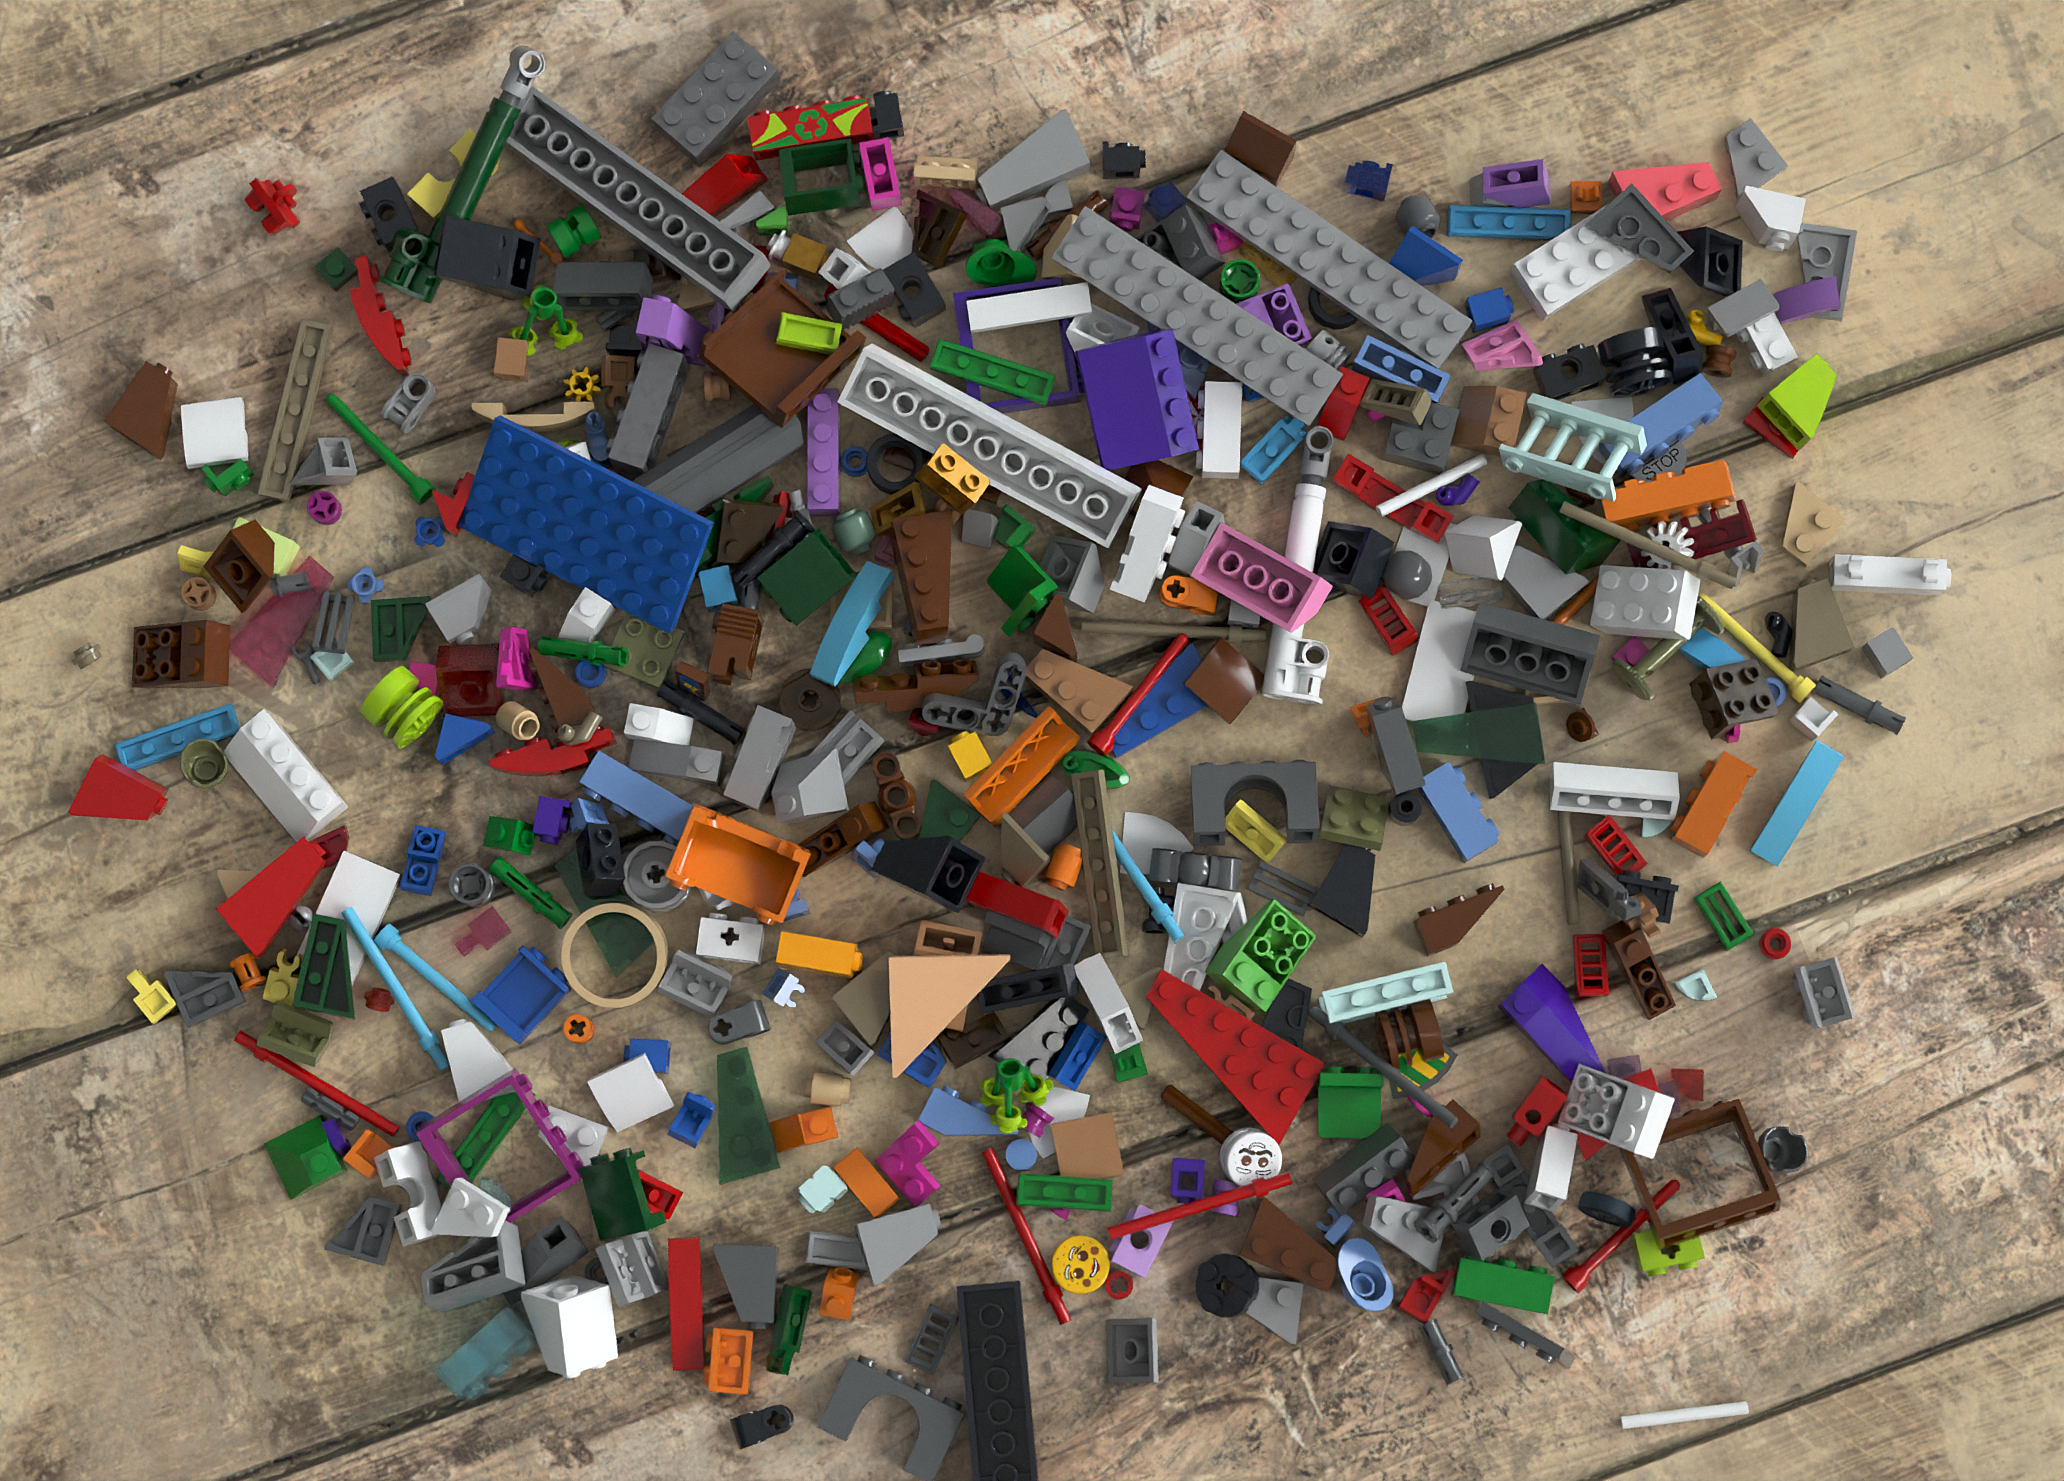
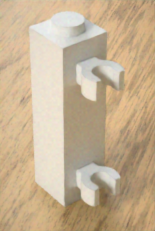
M1835 554L1829 560V584L1834 591L1940 596L1946 591V587H1950L1951 569H1947V559Z

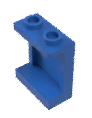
M523 945L518 949L520 952L492 983L483 992L479 991L471 1000L520 1045L572 990L566 985L568 980L564 973L557 967L551 971L543 963L547 958L534 946L528 950Z

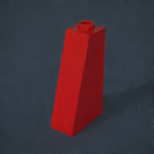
M303 836L216 908L218 913L258 959L264 956L326 864L322 858L326 852L315 839L308 842Z
M980 871L964 902L988 912L990 910L1044 931L1055 939L1058 938L1066 916L1069 913V910L1059 900Z

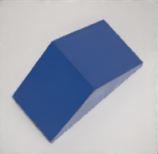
M445 713L435 757L438 762L444 765L495 734V731L488 723Z

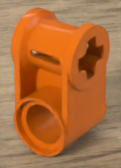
M1173 575L1164 581L1159 590V597L1165 606L1212 616L1216 614L1219 592L1196 579ZM1172 585L1177 586V591L1181 592L1176 598L1171 597L1172 592L1168 591Z

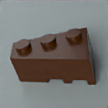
M1265 1196L1262 1197L1239 1256L1328 1292L1338 1269V1260Z

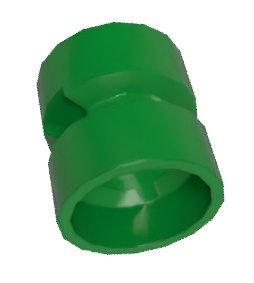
M583 204L569 210L567 218L564 219L559 216L545 224L565 259L580 251L581 244L589 246L602 238Z
M1246 259L1230 261L1221 272L1220 294L1235 304L1257 296L1260 285L1258 268Z

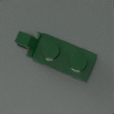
M788 1285L783 1286L776 1323L772 1332L773 1337L771 1348L769 1349L770 1354L767 1358L766 1371L789 1375L792 1358L795 1352H800L812 1296L811 1290Z

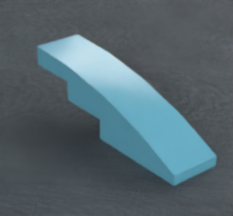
M870 561L865 563L847 591L822 640L810 671L812 677L836 687L869 640L865 631L882 609L878 601L895 578L891 570Z
M1816 740L1785 789L1782 798L1771 813L1765 827L1750 851L1778 867L1844 757L1843 754Z

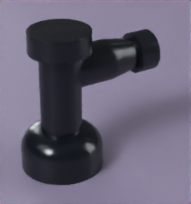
M1152 887L1163 904L1167 903L1169 908H1174L1175 896L1165 895L1164 888ZM1149 906L1148 919L1142 923V932L1150 934L1166 933L1167 931L1161 923L1158 924L1152 916L1151 912L1153 910Z

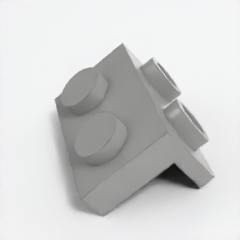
M676 950L673 961L658 986L657 992L713 1018L730 990L732 975L728 974L720 966H712L701 961L698 956L691 952Z
M1837 957L1794 969L1796 974L1793 976L1794 986L1799 994L1802 993L1805 1006L1802 1007L1803 1015L1806 1022L1811 1024L1813 1029L1856 1017Z

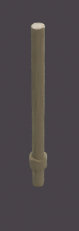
M1564 501L1560 513L1696 573V577L1706 582L1711 580L1731 590L1737 578L1715 569V565L1705 560L1703 562L1697 561Z
M1082 620L1081 632L1161 637H1177L1178 634L1184 633L1188 638L1219 639V637H1222L1224 640H1229V643L1241 644V641L1266 642L1267 630L1242 628V625H1230V628L1091 620Z

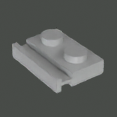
M850 710L810 755L837 749L845 785L885 740Z

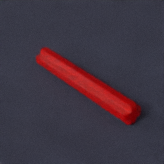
M833 284L825 291L824 297L826 300H828L829 294L838 290ZM877 312L876 315H871L870 318L866 317L865 321H860V323L919 362H922L929 354L930 350L927 345Z

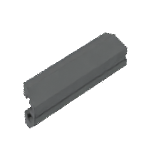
M753 404L640 475L633 482L698 514L798 451L804 444L800 420L797 416H794L781 428Z

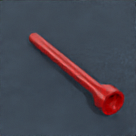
M1180 633L1177 635L1106 728L1100 729L1099 732L1095 731L1087 743L1093 750L1107 757L1114 748V736L1188 643V636L1186 634Z
M1675 1179L1670 1180L1651 1198L1656 1211L1680 1189L1679 1181ZM1643 1208L1635 1213L1631 1227H1620L1580 1266L1578 1264L1575 1267L1570 1266L1561 1274L1563 1280L1576 1293L1579 1294L1588 1285L1589 1274L1647 1221Z

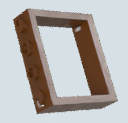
M1740 1099L1725 1103L1721 1100L1716 1102L1711 1108L1702 1111L1700 1109H1692L1684 1113L1683 1117L1674 1120L1668 1118L1659 1145L1733 1122L1762 1192L1760 1194L1662 1225L1634 1152L1619 1147L1659 1250L1780 1211L1781 1198Z

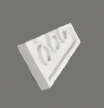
M1178 883L1172 918L1185 936L1180 941L1174 943L1169 935L1164 971L1200 991L1207 974L1205 970L1214 958L1240 893Z

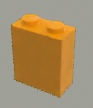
M781 931L776 963L780 968L853 980L855 973H861L864 956L859 952L857 945L853 943Z

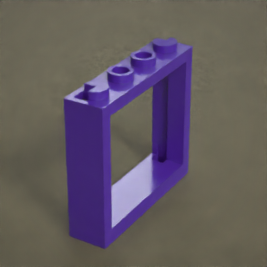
M1062 277L953 293L960 345L974 349L966 301L1063 286ZM1074 317L1058 320L1069 391L1050 394L1047 406L1021 398L984 404L1004 414L1080 403L1079 393H1084L1081 375L1076 374L1075 364H1078L1077 358L1066 335V331ZM966 381L968 395L981 402L979 385Z

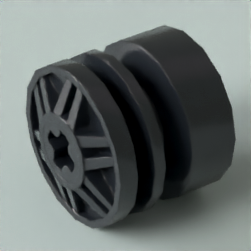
M1657 327L1627 331L1605 339L1597 346L1602 366L1617 367V369L1606 375V382L1614 383L1608 388L1609 394L1613 398L1644 395L1667 385L1673 380L1672 372L1670 370H1663L1669 365L1668 359L1653 358L1665 349L1661 331Z

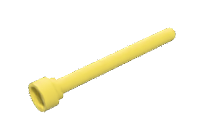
M1702 592L1698 593L1718 613L1724 623V628L1789 685L1788 689L1792 692L1791 696L1800 703L1814 689L1816 684L1808 677L1803 678L1801 675L1799 677L1795 675L1709 596Z

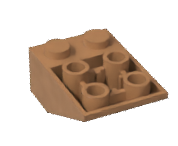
M921 920L913 956L980 955L983 932ZM969 1003L945 1028L963 1032Z

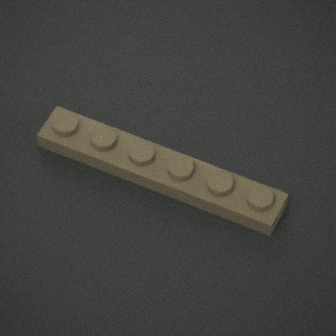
M301 319L258 490V495L261 497L290 503L294 485H289V483L298 471L333 327L329 324Z
M1095 770L1071 774L1095 955L1101 953L1103 959L1128 956V942L1104 770Z

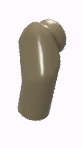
M863 205L849 211L844 208L823 211V216L829 223L843 229L869 219Z
M589 711L581 725L568 726L564 724L558 729L557 736L564 744L570 746L588 742L603 718L593 711Z

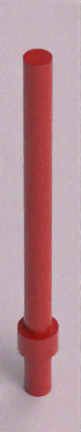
M240 1030L236 1035L234 1041L254 1053L253 1056L264 1063L266 1061L270 1062L390 1136L394 1137L398 1132L400 1126L283 1055L257 1046L258 1040Z
M993 1147L983 1151L984 1160L1044 1289L1042 1291L1046 1303L1051 1304L1059 1324H1065L1071 1321V1318L1061 1298L1064 1296L1059 1284L1055 1285L1019 1205H1016L1017 1199Z
M1287 1172L1268 1179L1260 1177L1251 1180V1184L1108 1227L1110 1240L1252 1196H1256V1198L1267 1196L1269 1191L1292 1185L1290 1174Z

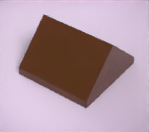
M1057 594L1035 628L1033 641L1039 647L1077 663V651L1061 594Z

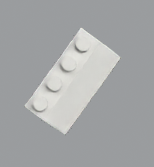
M265 709L242 726L224 750L228 761L296 842L303 836L309 841L348 808V805L272 714Z

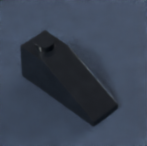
M1668 288L1643 295L1642 302L1650 326L1657 327L1661 331L1665 349L1659 354L1661 358H1666L1669 361V365L1665 369L1672 372L1673 385L1689 381L1696 375L1703 373V351L1672 289Z

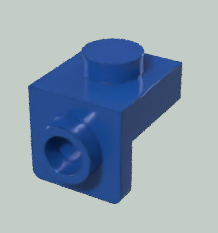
M687 1092L683 1105L669 1128L668 1135L696 1149L712 1120L715 1105L703 1095H694Z

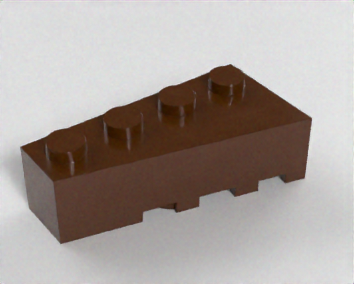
M952 509L894 518L891 521L889 537L915 646L946 640L949 626Z

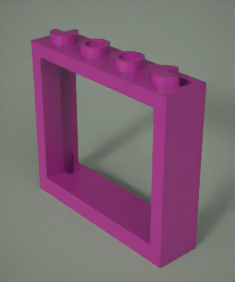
M516 1067L424 1123L416 1133L450 1186H452L455 1178H463L473 1184L437 1129L511 1084L567 1171L509 1206L510 1210L505 1220L510 1223L581 1180L579 1168L584 1167L580 1156L575 1151L571 1153L565 1144L567 1138L563 1130L558 1125L554 1127L548 1118L550 1112L546 1104L541 1099L536 1100L531 1092L533 1086L529 1078L524 1073L519 1074Z

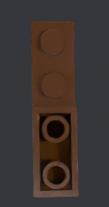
M956 659L953 662L928 660L923 663L914 664V675L896 673L892 676L877 677L875 675H864L861 678H852V689L856 704L884 702L887 713L921 708L923 698L931 693L954 696L979 681V672L975 660Z

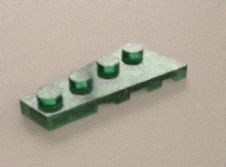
M1537 703L1412 721L1417 752L1546 764Z
M576 846L555 865L581 914L589 908L604 902L622 901L633 904L620 889H618L614 897L584 896ZM606 912L586 921L616 978L655 943L648 928L635 917L625 913Z

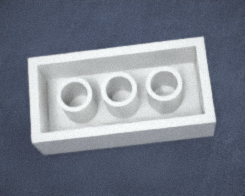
M1606 206L1517 261L1509 272L1542 322L1642 259L1585 227Z

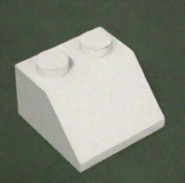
M1746 185L1736 201L1735 209L1759 244L1766 245L1765 247L1768 250L1781 252L1784 249L1788 250L1799 234L1806 199Z

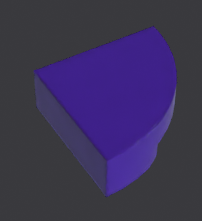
M330 1118L321 1124L334 1150L344 1158L352 1146L348 1139L344 1140L338 1124L334 1119Z

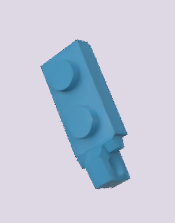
M1286 416L1283 420L1280 419L1240 461V466L1262 485L1303 442L1307 436L1303 429L1307 425L1297 418L1292 420L1289 416Z

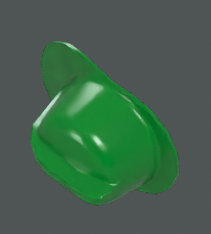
M988 239L980 244H974L972 255L968 258L965 267L967 276L972 281L990 287L1034 282L1037 274L1036 265L1030 257L1010 249L1004 241L999 239Z

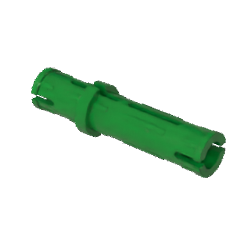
M544 635L541 636L542 638L538 642V652L541 655L583 660L595 666L610 664L624 667V664H627L629 654L626 647L604 645L602 641L587 643Z
M498 857L488 871L491 874L495 875L512 891L533 906L532 910L536 914H543L557 925L559 929H562L571 919L573 914L552 898L553 894L549 891L544 892L525 875L506 862L503 857ZM509 875H511L513 878H515L519 883H521V884H522L524 887H526L528 890H525L524 888H522V887H521L519 884H517L513 879H511V878L509 877ZM534 895H536L540 900H542L546 905H548L553 910L548 909L539 900H537L534 897Z

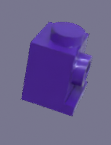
M539 796L533 833L540 837V842L558 845V841L562 838V833L568 832L570 815H566L567 810L572 811V803L570 801Z
M1173 1158L1170 1197H1177L1176 1203L1186 1204L1203 1198L1205 1160ZM1184 1176H1190L1193 1179V1185L1190 1188L1182 1186L1181 1179Z

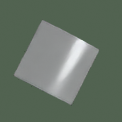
M648 1231L631 1234L623 1239L595 1248L618 1307L634 1303L669 1289V1282Z

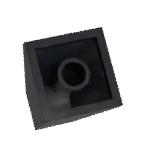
M1707 226L1677 232L1694 250L1679 266L1698 287L1725 297L1741 290L1743 240Z

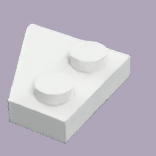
M455 1178L431 1233L437 1235L496 1237L510 1208L465 1179Z

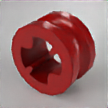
M1115 1271L1107 1277L1105 1289L1112 1298L1124 1299L1132 1292V1278L1123 1271ZM1122 1276L1128 1281L1125 1283V1285H1128V1289L1126 1292L1119 1291L1115 1294L1110 1289L1114 1287L1110 1286V1282L1113 1278L1118 1280Z

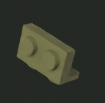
M276 1001L273 1005L270 1020L258 1036L257 1046L315 1067L330 1044L333 1022Z

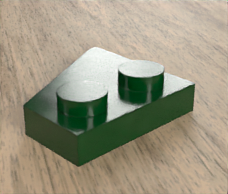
M430 596L371 600L374 662L407 660L429 611L425 603L432 600Z
M933 779L930 784L919 838L950 836L961 842L981 815L937 780Z

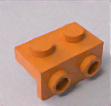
M714 1328L713 1334H708L706 1353H711L710 1366L705 1365L703 1384L708 1385V1392L749 1394L754 1331Z

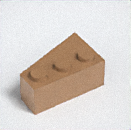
M1044 649L1026 667L1025 680L1090 737L1095 731L1098 732L1133 693V686Z

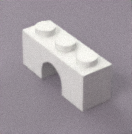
M420 1141L387 1150L374 1157L383 1187L399 1185L405 1188L410 1196L409 1209L393 1217L403 1247L439 1236L431 1233V1230L442 1206L438 1197L437 1184L432 1179L428 1167L427 1154L422 1149Z

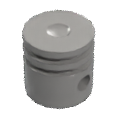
M1322 330L1306 348L1307 351L1338 371L1341 366L1344 367L1352 356V352L1350 350L1346 352L1347 348L1345 346L1340 347L1341 343L1326 330Z

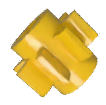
M585 367L583 372L578 373L572 369L573 376L571 379L563 381L567 387L571 388L565 393L566 397L571 399L575 396L576 402H594L592 398L595 394H602V390L594 385L600 381L599 376L594 375L590 377L588 367ZM581 382H584L587 390L584 392L578 386Z

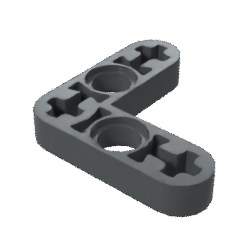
M1007 653L1000 657L985 702L942 693L928 694L921 702L923 718L928 723L989 736L1003 735L1010 726L1026 677L1027 670L1024 658L1017 653ZM1012 664L1017 665V668H1014L1012 671L1011 680H1008L1007 668H1011ZM1001 689H1008L1012 692L1011 697L1006 700L997 699L995 694ZM935 705H940L941 708L937 709L936 712H931ZM950 707H952L951 716H948L947 712H950ZM963 709H969L974 712V715L968 720H962L957 717L958 712ZM996 709H999L1000 720H997L995 724H990V721H993L995 718Z

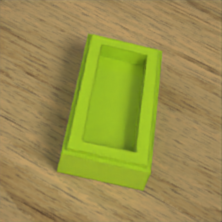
M782 312L776 344L831 355L839 346L842 324Z

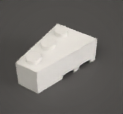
M1151 485L1148 486L1141 500L1125 552L1120 559L1119 570L1111 584L1110 590L1142 602L1146 601L1156 578L1162 580L1168 564V562L1163 561L1165 552L1171 554L1176 541V536L1171 535L1173 528L1180 527L1185 511L1180 509L1183 497Z

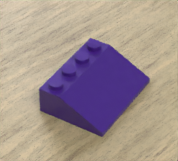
M1155 329L1075 351L1101 467L1106 470H1113L1173 457L1199 449L1173 329Z

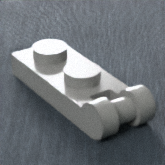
M977 634L970 635L966 642L953 643V639H946L945 641L935 642V646L923 647V645L915 646L914 643L904 645V650H898L900 667L903 668L928 660L949 662L956 659L978 658L984 654L985 645L983 638Z

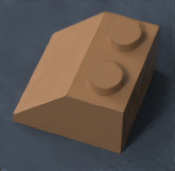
M1464 386L1459 405L1460 411L1450 446L1501 457L1499 451L1501 444L1515 448L1527 392L1500 386Z

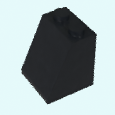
M950 836L884 842L871 870L897 885L959 914L986 857Z

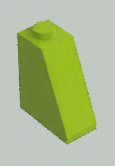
M1816 353L1770 391L1757 406L1799 451L1816 434L1838 375L1832 370L1830 364Z

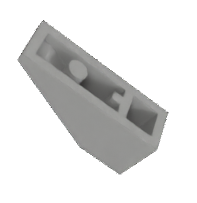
M634 739L628 768L633 771L720 787L725 755L722 751L696 746Z

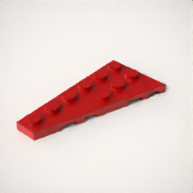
M1161 969L1147 992L1146 999L1178 1032L1186 1044L1194 1050L1226 1089L1242 1104L1251 1117L1279 1146L1325 1063Z

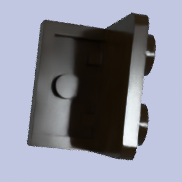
M1755 659L1707 668L1689 683L1692 697L1698 705L1703 725L1708 730L1711 740L1723 737L1736 725L1773 718L1778 713V708L1760 663Z

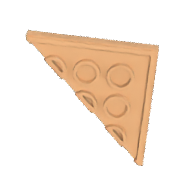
M1010 954L889 957L892 1078H897L1010 961Z

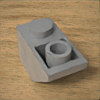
M1196 501L1181 524L1168 566L1191 577V573L1221 522L1225 524L1224 514Z

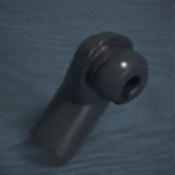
M1775 611L1769 612L1765 616L1764 622L1766 628L1775 639L1771 653L1775 657L1786 658L1792 637V628L1780 613Z

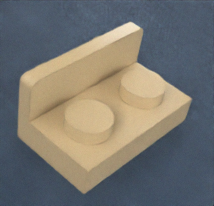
M930 156L917 157V163L914 165L915 187L976 190L977 160Z

